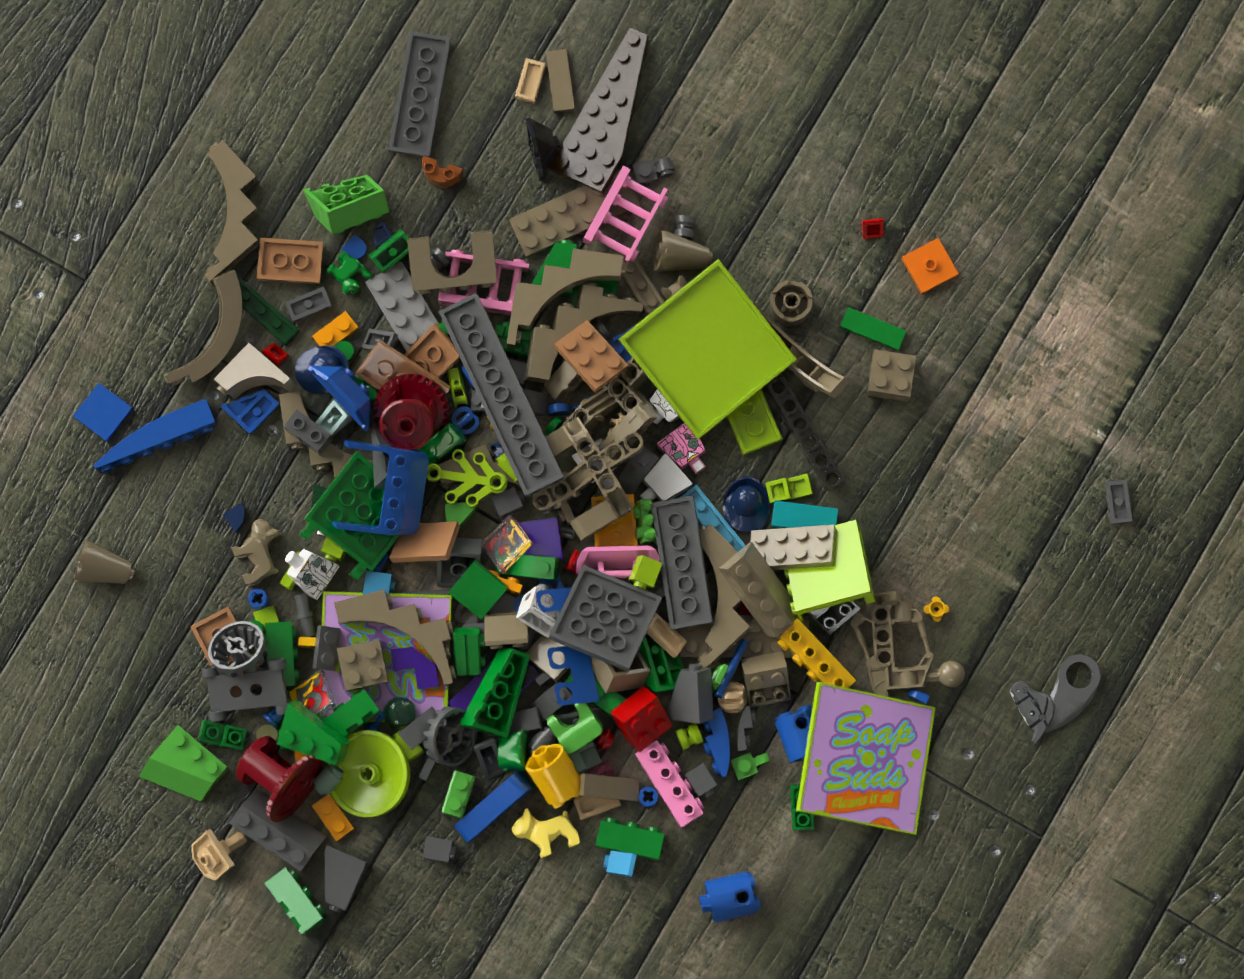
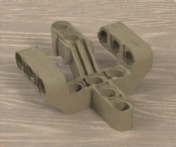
M633 358L627 362L628 369L606 384L603 390L589 399H583L577 409L566 418L562 426L579 417L590 436L594 434L592 430L598 423L605 421L604 416L621 406L628 414L621 417L622 421L613 431L607 433L608 436L601 443L600 449L603 450L630 433H637L641 436L652 422L657 419V415L651 402L638 390L648 377ZM565 360L550 377L549 381L544 384V389L555 401L561 403L571 395L583 379ZM636 368L637 375L635 378H633L632 373L633 370ZM621 384L623 385L622 393L619 392V386ZM636 398L637 405L633 407L632 403L633 400ZM586 413L587 421L584 423L583 416ZM630 439L628 446L631 447L637 439ZM614 449L610 452L609 457L617 460L621 457V451Z
M577 417L546 436L555 458L564 450L574 447L583 462L569 473L568 471L562 472L565 477L564 480L534 495L533 504L538 511L547 512L553 508L557 510L565 501L572 497L580 496V491L592 481H595L606 500L570 522L579 539L583 541L634 510L612 469L643 450L644 442L639 434L630 433L599 451L585 426ZM630 439H638L640 445L635 449L628 446ZM585 442L592 445V449L587 453H583L580 450V446ZM614 449L621 451V457L617 460L609 457L610 452ZM596 460L603 463V467L599 471L591 469L592 463ZM605 479H612L614 481V486L609 490L602 487ZM560 485L567 487V493L563 496L556 494V488ZM542 496L549 498V503L545 507H540L537 504L538 499Z

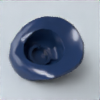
M329 345L312 347L303 352L297 359L295 377L304 390L311 393H327L328 391L310 373L308 368L311 365L342 366L346 369L348 367V360L336 347Z
M747 476L739 478L730 484L725 493L722 507L726 522L732 528L743 532L758 530L765 525L770 514V501L766 487L759 480Z

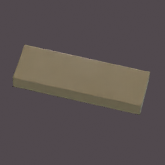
M567 50L546 51L554 113L574 111Z
M581 774L580 796L635 802L639 798V780Z

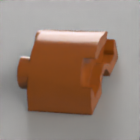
M426 156L422 158L424 175L428 182L436 188L447 189V187L458 184L464 176L462 168L450 164L446 168H440L437 165V160Z

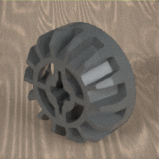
M247 621L233 622L221 628L213 636L208 647V655L212 664L221 675L235 678L238 674L240 677L246 676L245 671L249 669L252 672L256 671V663L259 665L263 664L265 661L264 657L268 654V642L261 629L254 623ZM255 648L256 653L252 656L251 651ZM230 655L234 660V662L231 665L229 664Z
M445 706L441 710L434 712V719L427 721L430 727L428 731H423V735L428 740L424 741L423 744L424 748L427 749L428 757L433 759L435 763L446 766H458L465 762L472 754L473 746L476 745L477 731L459 725L466 710Z

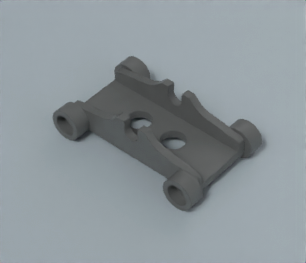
M285 658L269 660V668L257 667L255 672L247 670L244 677H240L238 674L235 678L221 675L214 665L201 668L202 676L206 678L211 705V711L209 712L210 721L227 719L226 711L276 706L278 715L285 714L287 705L290 703L286 695L283 677L284 668H286ZM257 683L262 687L260 695L252 692L253 684ZM233 686L241 688L242 695L240 697H235L232 694L231 689Z

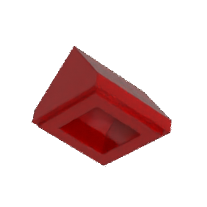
M883 218L861 221L863 239L884 237Z
M275 343L262 350V354L278 368L289 357V354Z
M578 550L572 552L564 568L565 571L578 576L576 574V566L581 552Z

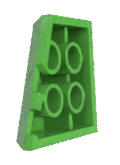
M368 175L343 180L340 183L341 185L337 186L324 184L321 185L322 189L311 191L310 188L303 189L316 219L332 234L342 233L345 229L362 225L365 221L380 218L383 214L389 212L384 190Z
M177 725L148 759L138 777L202 802L230 768Z

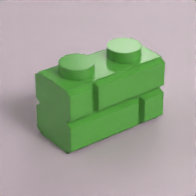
M454 770L441 811L442 814L458 819L464 817L472 793V787L476 780L475 776Z

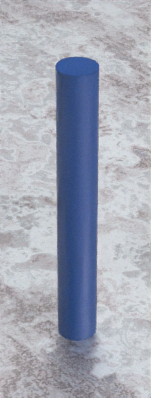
M741 639L728 665L729 668L722 683L716 689L714 694L716 697H723L749 644L747 640Z

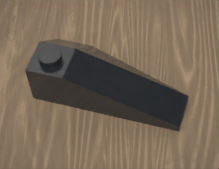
M526 118L528 144L539 181L544 180L560 143L558 136H553L550 128L532 118Z

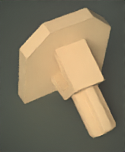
M209 829L191 845L192 859L205 877L216 881L234 866L229 855L233 850L246 843V837L242 832H238L225 841H219L213 831Z

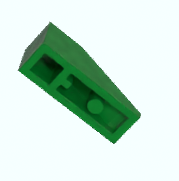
M497 552V560L502 565L507 564L509 555L504 554L501 557L499 552ZM518 554L514 558V563L505 572H503L496 561L495 572L500 574L543 579L559 578L560 557Z

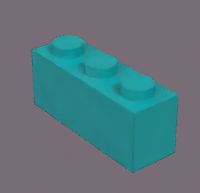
M775 500L770 529L836 525L838 509Z

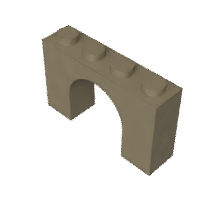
M492 230L471 232L473 262L465 273L458 276H446L435 268L431 258L429 236L408 238L413 291H418V294L430 293V289L439 288V292L451 291V287L460 286V290L472 289V285L481 284V288L493 287V283H497Z

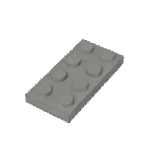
M402 261L390 267L386 272L380 273L365 282L394 333L398 334L399 341L406 352L433 324H439L423 296L418 294V291H413L411 276Z

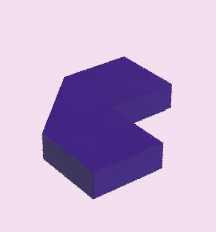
M413 647L391 649L393 671L415 668L417 689L439 687L436 664Z

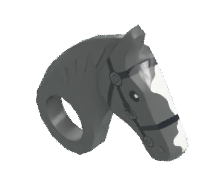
M1077 654L1069 656L1062 662L1050 695L1033 690L1024 680L1015 682L1011 686V696L1025 722L1034 732L1031 740L1032 743L1036 744L1045 733L1063 727L1076 718L1089 705L1101 678L1099 666L1091 657ZM1080 663L1088 667L1091 672V681L1087 687L1079 689L1069 684L1066 672L1070 665Z

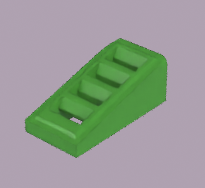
M722 664L711 668L712 694L722 683L729 668L728 665Z

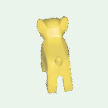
M526 808L523 816L516 820L512 826V832L517 838L528 839L540 848L541 859L552 854L550 842L559 835L568 839L569 848L580 844L578 832L570 822L567 811H564L563 815L539 821Z

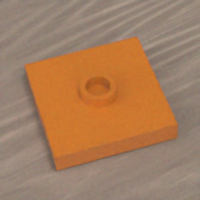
M939 238L901 257L921 295L959 274Z

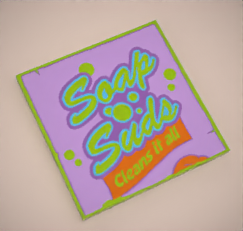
M323 591L322 626L341 628L338 648L377 639L381 640L390 683L363 688L368 691L382 713L385 714L381 722L411 723L431 707L437 711L448 706L449 685H444L438 667L439 687L417 689L415 668L393 671L391 649L413 647L436 664L429 653L416 640L395 628L378 623L353 622L340 625L334 602L363 595V593ZM390 593L393 606L389 607L390 610L415 604L416 608H421L423 620L420 621V624L443 618L446 619V623L451 622L452 595ZM450 640L443 642V645H448L450 651ZM338 654L335 671L320 669L324 682L322 691L327 692L330 704L318 711V718L324 715L328 717L334 712L333 709L342 702L345 704L351 699L350 696L359 690H363L345 691ZM447 658L448 665L450 666V658ZM319 694V706H320L322 698H321V695ZM377 715L375 718H373V719L370 720L369 722H374V721H376V719L378 718L379 715Z
M816 682L796 811L916 835L936 707Z

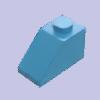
M366 571L363 595L383 589L386 594L394 593L396 580H392V574Z
M611 851L610 855H605L603 867L607 868L606 873L632 879L636 854Z

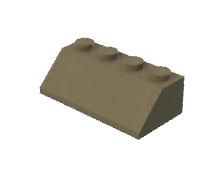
M752 542L748 543L718 568L767 636L778 637L794 623L797 614L793 615L790 602H793V598L790 597L788 591Z

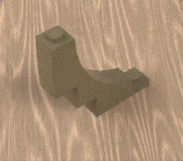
M223 140L220 143L216 142L207 153L209 160L223 179L227 196L226 224L221 239L213 252L215 259L219 263L212 264L205 274L207 281L212 286L214 285L213 278L229 272L260 245L255 236L245 227L259 212L255 205L244 195L258 180L253 172Z
M573 248L570 269L544 266L542 286L516 282L507 348L516 349V343L520 344L522 331H519V329L530 330L543 309L565 291L587 282L602 280L620 281L621 275L626 273L627 263L623 262V256Z
M485 444L465 453L466 460L478 476L487 477L482 468L475 465L473 461L474 454L481 452L485 455L487 463L494 472L504 474L509 485L522 490L518 480L514 482L497 465L498 461L493 462ZM462 454L459 455V456H457V457H455V459H457V460L461 459V458H462ZM478 456L476 458V462L481 463L483 461L482 456ZM453 458L439 464L441 470L465 473L460 464L456 463ZM440 479L441 483L446 482L448 487L452 486V484L462 483ZM558 486L556 488V494L559 496H563L564 493L561 487ZM542 496L538 501L545 507L549 503V498ZM568 502L562 503L557 513L561 522L566 521L567 526L571 525L570 522L575 518Z
M710 524L708 527L703 526L700 529L702 549L710 560L715 572L718 587V604L713 626L705 640L706 645L712 651L710 653L706 651L698 659V664H702V667L711 668L751 631L750 626L735 611L743 603L718 569L733 557L737 551Z

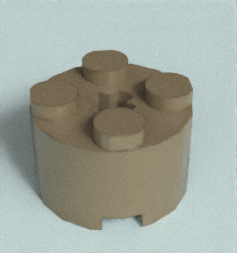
M789 280L778 284L773 290L770 299V312L773 318L785 327L797 326L803 323L809 317L813 304L809 288L802 282ZM788 300H790V302L794 301L795 305L793 307L788 306Z

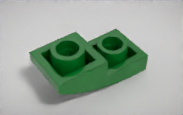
M202 720L198 741L242 751L247 729Z
M800 784L790 785L792 830H814V815L796 811Z

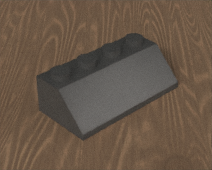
M255 789L240 806L229 824L304 873L327 836L294 814L281 822L271 821L266 813L267 802L270 798Z

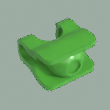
M588 703L575 704L579 713V721L573 725L564 724L554 714L547 718L550 729L569 754L584 747L602 733L603 724Z

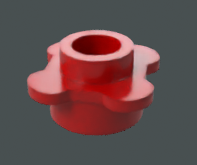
M604 729L597 736V749H610L614 740V734L610 733V729Z

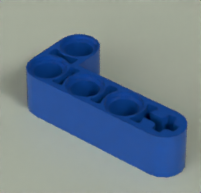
M522 771L513 774L463 817L454 828L467 843L471 842L512 805L528 795L535 786Z

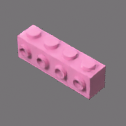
M656 740L641 752L635 753V756L680 828H683L703 815L702 809H704V806L698 797L694 799L690 793L693 789L688 780H682L678 774L681 772V769L675 761L671 762L667 755L670 752L665 744H659L658 740Z

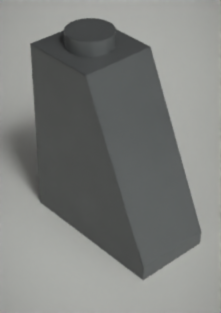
M690 664L689 668L680 670L667 710L669 719L699 724L713 719L711 668L702 667V664Z
M326 845L325 902L330 904L329 909L341 913L342 910H348L368 863Z

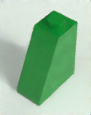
M570 240L556 242L531 284L542 286L545 265L570 269L573 248L577 249V244H573V241ZM573 288L565 291L558 297L572 298Z

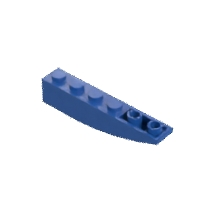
M206 399L165 414L144 425L110 449L94 464L95 469L98 472L107 473L112 471L114 466L121 463L122 465L134 462V458L142 456V458L154 454V451L162 448V450L173 447V443L180 440L186 442L193 439L195 434H207L213 431V427H216L217 424Z

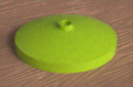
M364 730L348 735L346 738L350 740L345 761L338 764L345 772L343 780L331 792V795L342 809L352 815L359 817L384 815L393 810L407 792L410 782V765L407 755L394 738L383 732Z

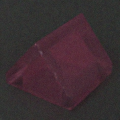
M608 760L588 769L590 774L615 777Z

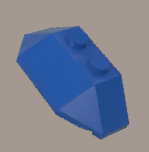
M311 365L308 368L310 373L366 432L370 428L371 397L368 395L370 390L363 383L359 385L354 380L356 375L348 367L344 369L342 366Z

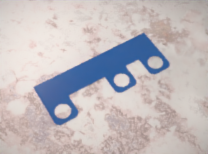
M572 587L537 591L536 598L539 608L542 612L559 611L560 614ZM549 594L553 598V605L551 607H544L542 605V595ZM567 646L549 648L547 654L550 667L552 669L570 668L573 682L555 685L558 704L570 705L599 701L590 656ZM556 651L562 652L565 656V661L561 665L555 664L552 660V655ZM562 687H567L571 690L572 697L570 700L565 701L561 699L559 691Z

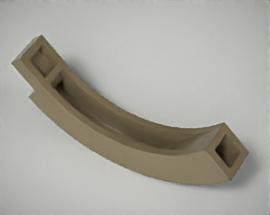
M234 270L213 278L219 297L220 309L218 325L212 340L205 350L190 363L164 374L166 383L177 385L185 381V376H187L189 382H195L212 371L232 347L242 316L241 289Z

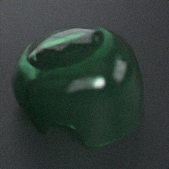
M394 697L384 705L382 713H384L385 717L383 719L393 729H404L416 719L417 710L415 704L409 698Z

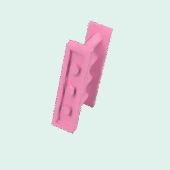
M623 165L586 232L583 243L590 246L592 241H599L625 255L624 262L628 265L629 261L634 262L639 253L636 250L658 208H663L669 197L666 196L668 190L666 188L659 195L631 180L632 177L629 176L631 169ZM629 187L655 201L656 203L651 212L622 198V195L619 194L621 188ZM612 205H619L645 219L646 221L641 231L612 216V213L609 212ZM602 223H609L635 237L636 240L631 249L602 234V231L599 230Z
M460 250L446 251L445 256L449 261H452L449 276H458L460 263L472 264L473 255L464 254ZM495 259L497 283H493V287H490L489 296L486 299L480 298L486 312L511 316L516 282H521L522 272L529 273L530 266L521 259H514L513 261ZM501 269L514 271L510 298L507 302L498 301L499 299L497 298ZM472 285V289H468V293L465 296L457 295V292H455L456 287H451V291L439 292L438 303L443 306L455 304L475 294L477 285Z

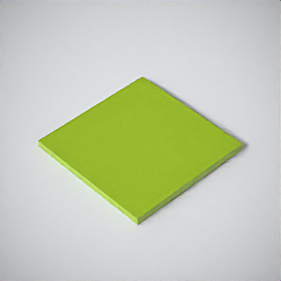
M719 259L618 339L696 439L701 438L797 360Z

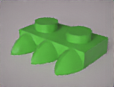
M642 499L633 506V517L637 520L635 536L639 540V545H648L654 541L656 532L652 528L654 517L650 513L652 502L650 499Z

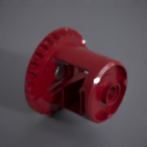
M403 374L390 379L380 388L374 401L373 415L384 440L391 447L417 450L447 426L450 408L444 391L433 380L418 374Z
M264 736L256 740L243 754L236 768V778L245 786L258 782L272 793L270 800L267 802L266 813L271 821L277 823L291 816L305 802L314 789L315 784L313 780L322 771L323 763L322 760L310 755L291 765L277 754L279 745L271 736Z

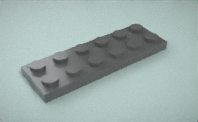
M409 32L389 142V152L430 158L451 37Z
M694 496L652 503L670 630L714 623Z

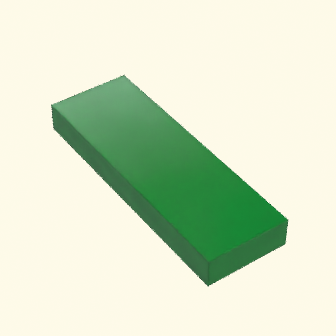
M849 307L840 325V328L896 351L899 350L906 333L904 329Z

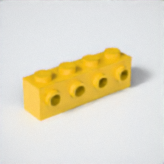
M798 618L777 637L779 639L778 645L783 650H789L794 655L792 657L794 662L800 667L803 665L808 670L806 674L814 682L818 681L849 688L856 681Z

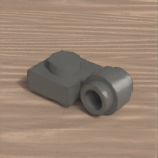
M669 157L659 159L657 166H654L653 159L633 163L636 182L641 185L658 181L657 174H661V177L672 176L675 170L673 161H670Z

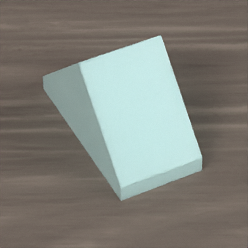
M334 399L315 423L333 437L351 422L352 418Z

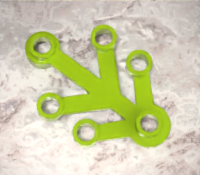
M460 449L453 451L452 458L456 463L460 464L465 473L441 470L437 464L428 465L426 478L431 482H437L440 479L464 482L453 491H448L445 494L446 502L451 505L457 503L461 495L477 484L485 486L477 493L469 494L466 497V503L471 508L477 507L479 501L491 492L495 494L502 493L508 485L506 476L500 472H494L487 463L485 455L481 452L474 454L473 461L475 465L482 468L487 477L477 475L466 460L465 453ZM457 453H462L461 459H455ZM478 456L483 457L481 463L476 462ZM433 470L438 471V475L436 477L430 476V473ZM495 480H500L501 484L500 486L495 487L493 485V482ZM450 494L455 495V499L453 501L448 500V496ZM472 497L476 498V503L469 504V499Z

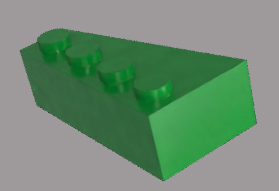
M499 648L459 725L494 737L508 738L530 655L511 648Z

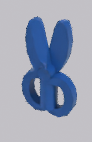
M463 406L453 413L452 423H455L463 434H470L477 429L479 418L473 414L469 407ZM464 411L468 412L459 421H456L458 414ZM474 419V425L471 428L463 429V427H465L470 421Z

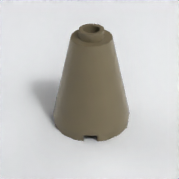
M666 230L659 231L654 248H657L656 255L653 254L654 271L667 272L705 269L707 265L711 264L712 252L709 251L708 247Z
M85 540L73 581L127 584L128 580L132 581L135 568L131 567V562L91 541Z

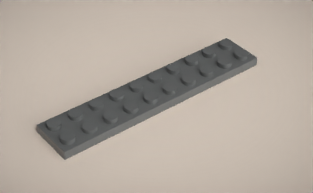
M475 293L438 311L526 498L564 480L565 477L478 294Z

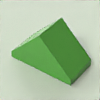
M466 502L453 505L445 504L446 522L457 521L460 525V530L478 510L479 505L471 508Z

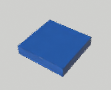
M98 383L73 417L108 442L132 412L133 408Z

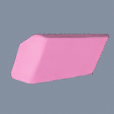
M652 546L587 547L577 559L576 574H579L582 566L585 565L595 570L598 569V571L617 579H629L637 556L644 555L659 562L660 558L657 550Z

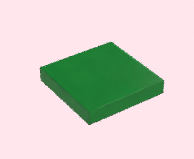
M474 560L448 593L482 619L509 586L477 560Z

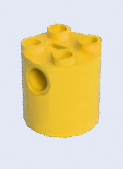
M551 744L537 748L528 759L525 769L545 797L546 802L554 808H559L572 797H579L581 776L561 744Z

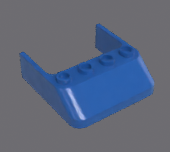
M345 440L344 445L348 448L385 452L389 455L380 523L378 526L333 521L332 525L336 529L384 535L414 534L418 530L429 463L428 456L421 450H407L386 445Z

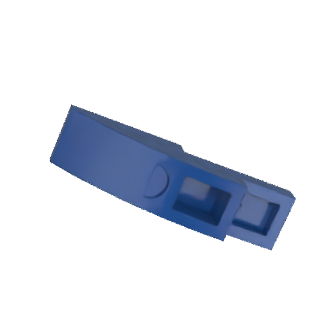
M721 708L713 711L712 720L703 722L706 732H711L712 734L705 737L706 743L703 744L707 756L712 755L715 763L711 765L715 775H720L721 779L726 778L729 766L730 747L726 721Z

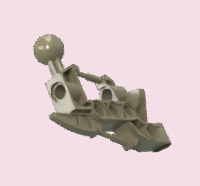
M897 591L874 593L875 602L869 604L866 603L864 598L858 601L861 609L854 614L850 625L854 628L867 658L866 666L868 667L870 682L875 694L889 697L887 690L925 687L926 682L940 681L942 685L949 688L957 687L963 682L965 671L963 666L957 661H946L939 669H931L934 654L930 652L927 641V633L923 622L924 617L918 609H913L912 602L901 601V593H897ZM881 609H885L888 614L887 618L883 621L877 618V613ZM866 621L872 623L874 655L870 657L860 625ZM917 623L926 654L917 666L897 667L894 625ZM883 630L889 633V639L886 642L879 640V634ZM883 652H889L891 655L890 661L886 664L882 663L880 659Z

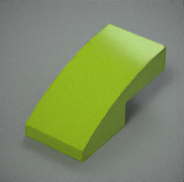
M808 473L765 483L770 504L774 503L775 500L789 501L814 495Z

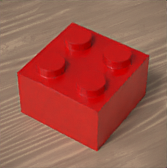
M644 686L610 712L626 742L639 752L673 726L658 697Z

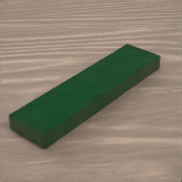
M237 275L242 295V309L283 345L287 346L300 330Z

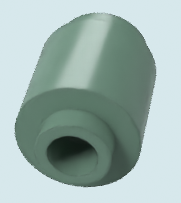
M326 765L313 780L315 784L314 789L321 795H324V793L329 795L343 780L345 772L338 765Z

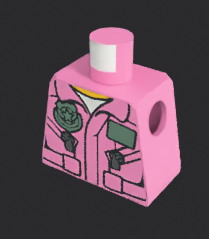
M685 423L657 443L658 450L663 454H667L680 470L689 465L697 474L706 467L699 458L705 453V448L700 438L696 439Z

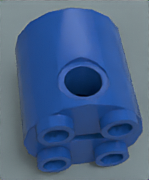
M811 704L799 708V710L795 711V714L788 711L775 718V725L789 763L802 760L804 764L812 714ZM796 723L801 726V729L796 726Z
M747 871L704 881L706 895L699 896L703 913L711 911L714 924L755 914L757 910L761 909L759 898L752 891V889L756 888L753 875L747 873ZM740 891H746L744 897L736 898Z

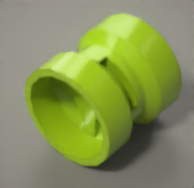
M696 723L690 724L686 729L680 728L675 731L683 750L690 748L692 744L698 745L703 743Z

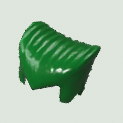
M521 730L508 735V738L500 737L497 749L498 766L502 767L504 771H526L527 730Z

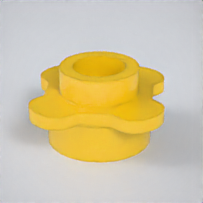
M935 596L929 605L924 606L923 610L925 614H929L934 622H939L943 614L949 612V606L945 605L939 597Z

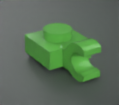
M750 752L730 761L739 781L757 774L758 770L756 767L770 762L767 753L753 758Z

